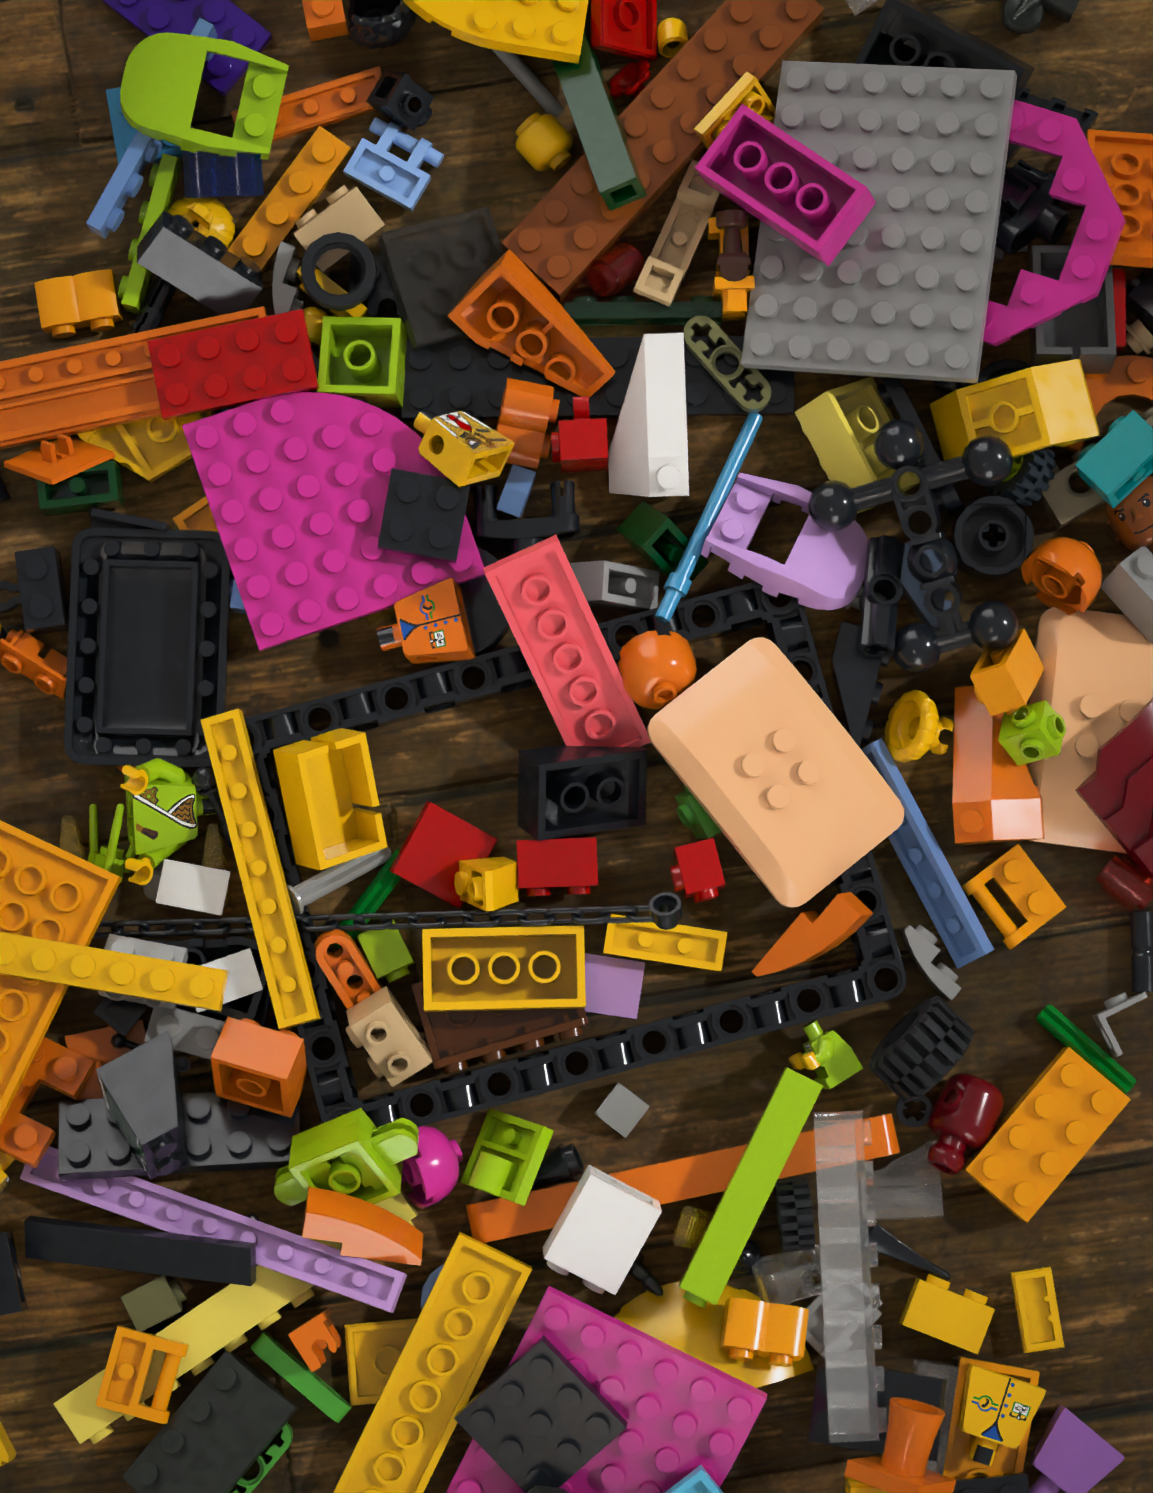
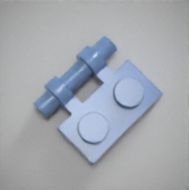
M375 117L369 131L380 136L378 143L375 145L362 138L343 170L344 175L413 212L431 180V175L420 170V166L425 161L438 168L445 154L432 148L433 143L424 138L417 140L401 131L402 126L393 121L388 124ZM393 145L411 153L407 162L389 152Z

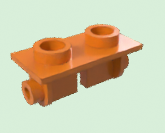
M11 629L5 640L0 639L1 664L10 672L15 674L21 673L34 681V684L44 693L55 694L64 699L66 695L67 657L51 649L43 659L39 654L45 647L44 643L22 629L19 632Z

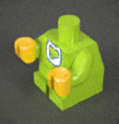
M813 1020L802 1027L809 1038L803 1044L805 1052L803 1054L802 1052L795 1053L788 1058L795 1070H802L804 1068L807 1070L815 1069L818 1077L814 1080L823 1085L822 1089H831L863 1069L852 1048L834 1030L823 1031L817 1020Z

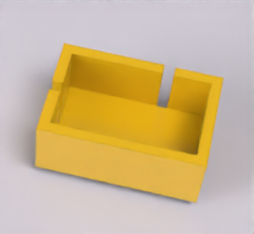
M339 728L311 737V741L301 740L273 750L296 865L323 870L388 847L381 813L353 808L352 804L368 807L379 806L365 732Z

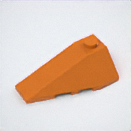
M510 249L478 279L448 314V317L476 344L486 349L491 347L511 357L510 361L520 366L524 364L544 374L545 378L581 397L589 396L590 398L616 372L538 276Z

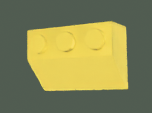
M873 377L828 390L795 411L802 431L808 437L819 458V463L829 480L846 483L851 488L890 477L896 471L884 466L874 453L873 442L876 432L883 424L895 419L890 409L886 408ZM906 472L901 476L900 487L904 492L920 484V479L915 473ZM873 507L858 511V513L869 510Z

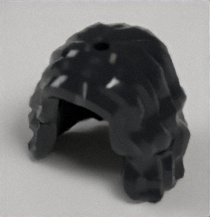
M349 0L350 6L347 15L349 23L348 38L355 41L357 45L366 46L369 49H384L388 46L391 47L399 44L407 38L408 32L416 22L417 14L402 0Z

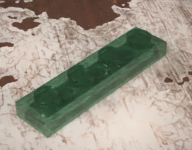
M706 295L690 297V302H674L673 299L670 307L652 299L651 302H635V297L632 296L612 297L611 302H596L595 297L578 296L573 297L572 302H564V309L578 326L686 325L695 316H707L715 321L717 325H721L722 301H714L712 296Z

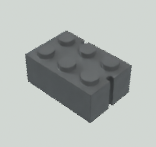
M1032 245L1026 265L1027 271L1058 281L1071 245ZM1109 265L1097 297L1085 303L1081 302L1061 312V315L1033 329L1029 328L1031 367L1080 359L1084 374H1110L1117 355L1112 265Z

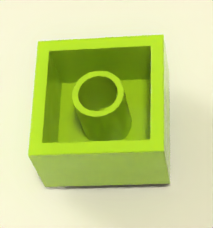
M323 316L318 372L320 389H317V392L346 396L380 408H403L408 331L402 319Z

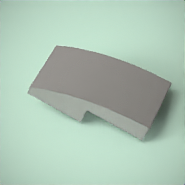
M281 241L276 255L272 282L275 314L303 309L304 302L299 300L298 288L288 285L289 281H296L298 277L296 271L301 266L302 260L297 259L298 252L295 246Z
M910 925L906 926L901 933L914 963L933 988L947 1001H952L962 988L955 983L959 977L941 962L937 967L931 963L941 951L934 945L938 939L921 925H918L916 929Z

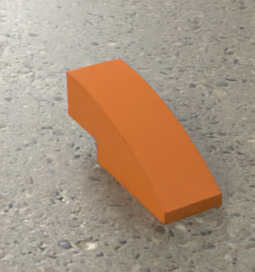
M852 892L837 894L820 915L815 910L800 913L751 972L756 977L792 969L812 961L837 947L855 933L872 916L873 912Z
M308 1187L302 1238L340 1242V1255L421 1266L423 1233L410 1223L384 1208L360 1198L336 1191Z

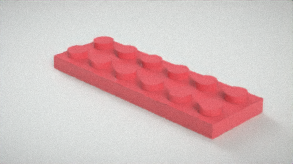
M557 535L484 567L483 570L565 745L642 747L650 743L645 725L634 702L624 689L623 678Z

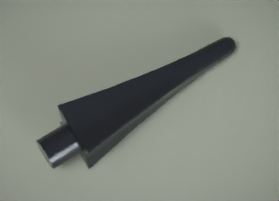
M856 1219L851 1226L849 1233L861 1239L859 1246L913 1265L943 1280L948 1281L950 1279L949 1272L913 1251L878 1223L871 1220L870 1224L867 1225Z

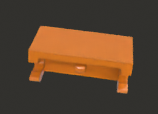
M328 1308L288 1334L311 1372L319 1369L327 1361L322 1350L327 1347V1344L328 1349L333 1353L337 1351V1347L340 1348L342 1346L341 1336L329 1318L332 1314Z

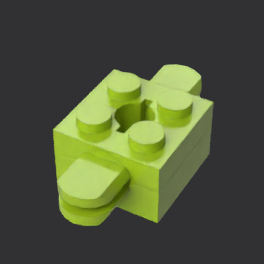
M359 1108L292 1136L289 1165L276 1170L274 1194L280 1202L288 1206L306 1201L308 1187L336 1191L360 1198L372 1204L396 1196L401 1192L403 1160L413 1157L418 1153L419 1130L417 1125L408 1119L399 1118L377 1128L363 1109Z

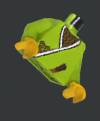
M155 758L135 768L125 765L122 769V773L125 774V783L121 784L120 788L126 792L128 840L135 854L139 855L138 859L128 858L125 861V869L135 871L128 881L138 885L148 884L153 877L154 868L187 844L189 840H193L198 836L197 816L216 814L209 797L200 796L199 792H196L195 784H192L189 773L161 758Z

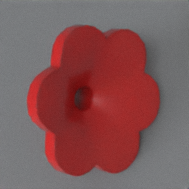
M641 60L638 63H628L619 74H616L610 80L609 85L612 87L610 94L613 98L622 95L629 96L631 94L636 98L646 87L643 83L651 75L648 61Z

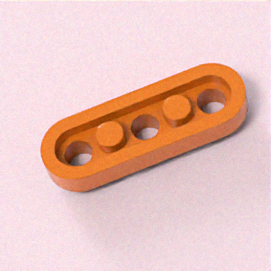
M334 929L329 932H323L317 938L314 945L316 960L347 1010L383 988L348 933ZM337 943L341 945V948L336 952L327 950L331 944ZM352 975L361 977L357 983H349L347 981Z

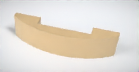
M692 159L675 202L633 290L635 293L669 307L687 273L707 228L708 218H711L721 194L705 183L695 169L698 161Z

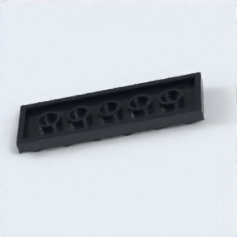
M216 1092L181 1094L186 1161L182 1162L179 1168L170 1174L270 1169L289 1165L292 1136L301 1133L300 1098L290 1118L216 1096ZM104 1098L59 1101L58 1175L60 1180L148 1176L106 1107Z

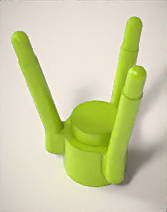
M121 803L117 805L108 846H101L100 852H98L97 805L91 804L89 806L90 851L88 862L123 878L124 872H131V870L125 869V861L128 858L135 857L131 844L125 857H123L124 850L117 848L124 805Z

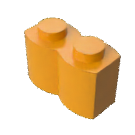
M112 269L90 271L74 276L56 277L34 282L41 329L46 334L52 333L53 338L76 335V329L91 327L93 332L107 331L115 327L114 323L123 321L120 298H118L116 274Z
M729 1297L725 1301L719 1350L729 1352V1358L734 1360L752 1361L753 1355L769 1358L768 1363L770 1365L792 1367L793 1361L799 1362L804 1358L809 1309Z

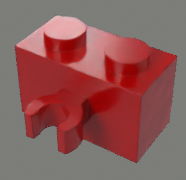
M589 396L573 397L574 420L558 421L559 432H551L553 463L561 462V473L608 470L609 459L606 418L590 419Z

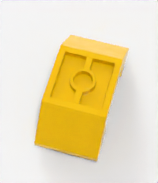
M1080 359L1026 368L957 389L930 404L944 461L962 456L969 442L983 435H992L1002 439L1008 444L1012 452V458L1054 445L1065 447L1100 436Z

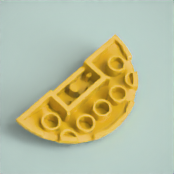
M680 1281L661 1285L663 1289L661 1297L646 1291L623 1305L620 1312L614 1316V1318L755 1388L814 1370L806 1347L804 1358L799 1362L793 1361L792 1367L770 1365L768 1363L769 1358L753 1355L752 1361L734 1360L729 1358V1352L719 1350L725 1301L729 1297L766 1302L745 1289H737L726 1285L717 1304L714 1305L707 1302L705 1308L683 1298L686 1290L679 1287Z

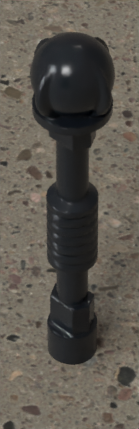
M202 766L195 771L192 777V784H195V788L199 791L200 796L209 797L220 821L218 826L228 847L233 849L221 799L217 792L218 787L213 768Z

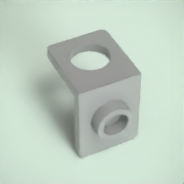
M1126 992L1118 994L1104 1002L1107 1009L1092 1016L1113 1057H1118L1123 1052L1106 1017L1147 998L1146 992H1140L1128 998Z

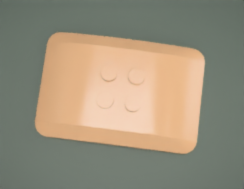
M1052 607L1043 613L1038 622L1035 650L1044 666V670L1029 698L1028 705L1046 700L1056 714L1061 715L1066 725V733L1062 740L1060 755L1031 762L1027 765L1033 783L1037 786L1042 798L1045 839L1029 841L1127 854L1075 790L1096 771L1098 749L1118 733L1153 697V645L1126 615L1086 610L1082 614H1080V610H1077L1073 615H1067L1059 609Z
M758 637L747 641L656 713L649 721L647 733L653 746L772 896L782 906L794 908L808 902L897 830L903 822L904 808L892 789L803 676L769 639Z

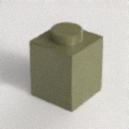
M165 1275L120 1297L138 1331H144L185 1310L183 1301L188 1299L179 1279L176 1277L171 1280L170 1276Z

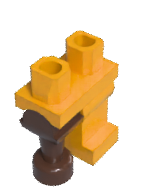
M722 210L716 212V217L708 218L707 225L708 240L719 239V257L712 288V301H721V321L745 320L747 300L750 299L751 290L755 288L754 276H749L751 260L749 257L748 216L745 210Z

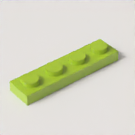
M162 153L160 164L154 163L151 169L149 186L153 187L150 201L144 200L138 219V222L143 224L139 239L133 238L128 254V260L132 261L129 276L123 275L118 290V298L122 299L121 304L124 309L138 314L146 298L153 273L137 263V246L163 210L167 211L170 209L182 168L178 157Z

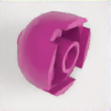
M430 1126L417 1127L419 1130L418 1153L413 1157L403 1160L401 1184L406 1180L408 1181L414 1192L407 1194V1196L418 1208L422 1209L438 1203L450 1194L457 1185L460 1175L459 1162L463 1160L458 1143L454 1139L449 1140L440 1130Z

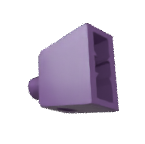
M1060 1404L1028 1460L1042 1472L1041 1476L1029 1489V1493H1058L1061 1489L1066 1493H1087L1119 1465L1125 1457Z

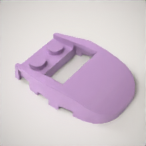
M739 472L728 498L709 535L705 539L701 555L708 558L710 552L716 554L730 563L729 572L743 579L744 575L763 586V592L776 598L779 593L797 598L798 604L817 610H835L849 604L856 597L865 578L868 539L862 527L855 520L850 526L838 531L820 528L809 514L808 502L811 495L810 491L798 485ZM781 500L802 507L801 511L809 514L785 565L747 550L770 502L780 504Z

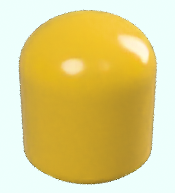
M667 18L657 26L658 50L662 56L673 58L689 40L684 22L677 18ZM674 41L680 42L679 45L674 49H671L666 45Z
M306 307L303 310L305 312L310 343L313 346H320L323 316L328 315L319 308Z

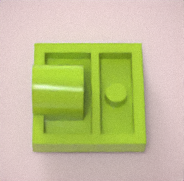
M489 1108L460 1183L525 1206L554 1130Z

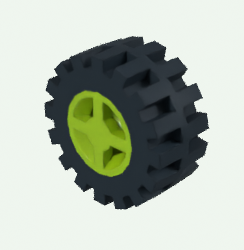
M1047 447L1014 457L1009 475L1002 482L993 486H987L985 489L993 496L1011 499L1021 509L1022 506H1031L1032 500L1038 501L1042 497L1040 493L1043 490L1047 491L1050 487L1047 484L1048 481L1054 478L1055 473L1052 472V469L1056 467V461L1053 459L1055 457L1054 451Z

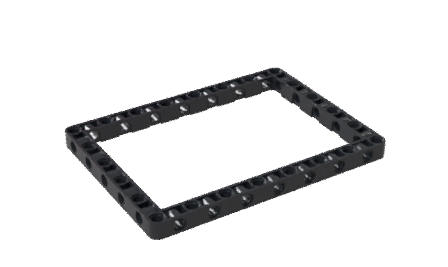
M757 582L680 601L669 623L660 622L655 618L658 608L598 623L616 664L620 660L619 652L622 647L617 644L615 637L623 629L633 630L637 636L657 630L658 635L671 636L669 631H672L684 637L689 644L765 624L769 640L781 650L793 665L803 664L809 668L811 679L807 683L833 713L804 606L798 604L797 598L790 596V603L784 607L772 605L768 594L762 591L763 586ZM698 609H707L713 614L714 622L707 628L698 627L692 620V614ZM519 645L479 655L471 660H460L244 718L247 731L251 732L254 736L252 751L266 806L274 812V821L271 826L287 884L294 887L303 881L299 866L295 862L290 832L270 757L274 756L273 750L301 740L311 741V737L339 728L365 732L536 686L537 683ZM470 670L481 671L485 676L484 684L478 689L471 690L463 685V677ZM395 690L404 691L408 695L407 705L401 710H392L386 705L388 695ZM317 711H326L331 715V723L323 731L313 730L310 726L311 716ZM872 850L835 879L839 894L852 892L856 895L859 892H865L870 894L874 900L872 916L851 935L858 967L362 1101L359 1098L329 980L316 960L314 945L317 940L316 932H300L299 936L305 959L312 962L315 967V974L311 979L321 1019L297 1025L299 1037L304 1039L306 1064L322 1124L342 1114L362 1108L377 1128L399 1118L408 1119L416 1124L417 1127L893 999L904 990L906 973ZM309 904L304 906V911L300 915H311ZM888 969L894 974L895 985L890 991H882L876 987L874 977L878 970ZM809 989L817 994L819 1004L815 1011L805 1012L799 1008L797 997L802 990ZM733 1010L740 1014L742 1026L738 1032L727 1033L721 1028L720 1017L725 1011ZM650 1031L660 1032L665 1038V1047L658 1054H650L643 1048V1037ZM322 1037L330 1038L335 1044L334 1055L328 1060H321L314 1053V1045ZM572 1052H581L588 1059V1068L581 1075L570 1074L565 1067L566 1057ZM495 1073H504L511 1081L510 1090L503 1096L494 1095L488 1088L489 1078ZM420 1093L427 1094L433 1101V1110L425 1117L417 1116L411 1108L412 1099Z

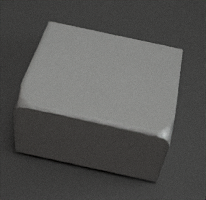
M618 1082L594 1114L626 1138L650 1106Z

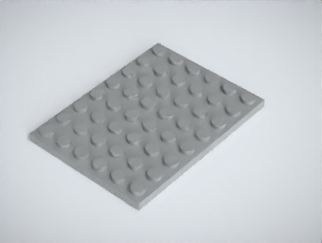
M782 60L774 125L866 186L876 204L829 267L760 220L753 270L755 288L750 292L741 365L744 368L978 383L1017 82L1015 70Z

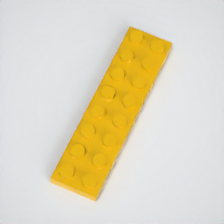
M459 1232L333 1493H424L458 1423L454 1419L455 1415L467 1404L532 1271V1266Z

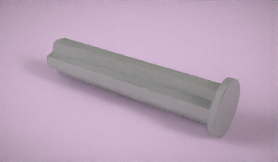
M387 847L329 867L294 887L287 885L294 915L302 914L304 906L387 862L392 855L390 848Z

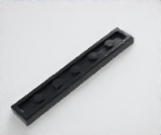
M29 1216L24 1221L26 1258L252 1286L256 1281L255 1243L38 1216Z

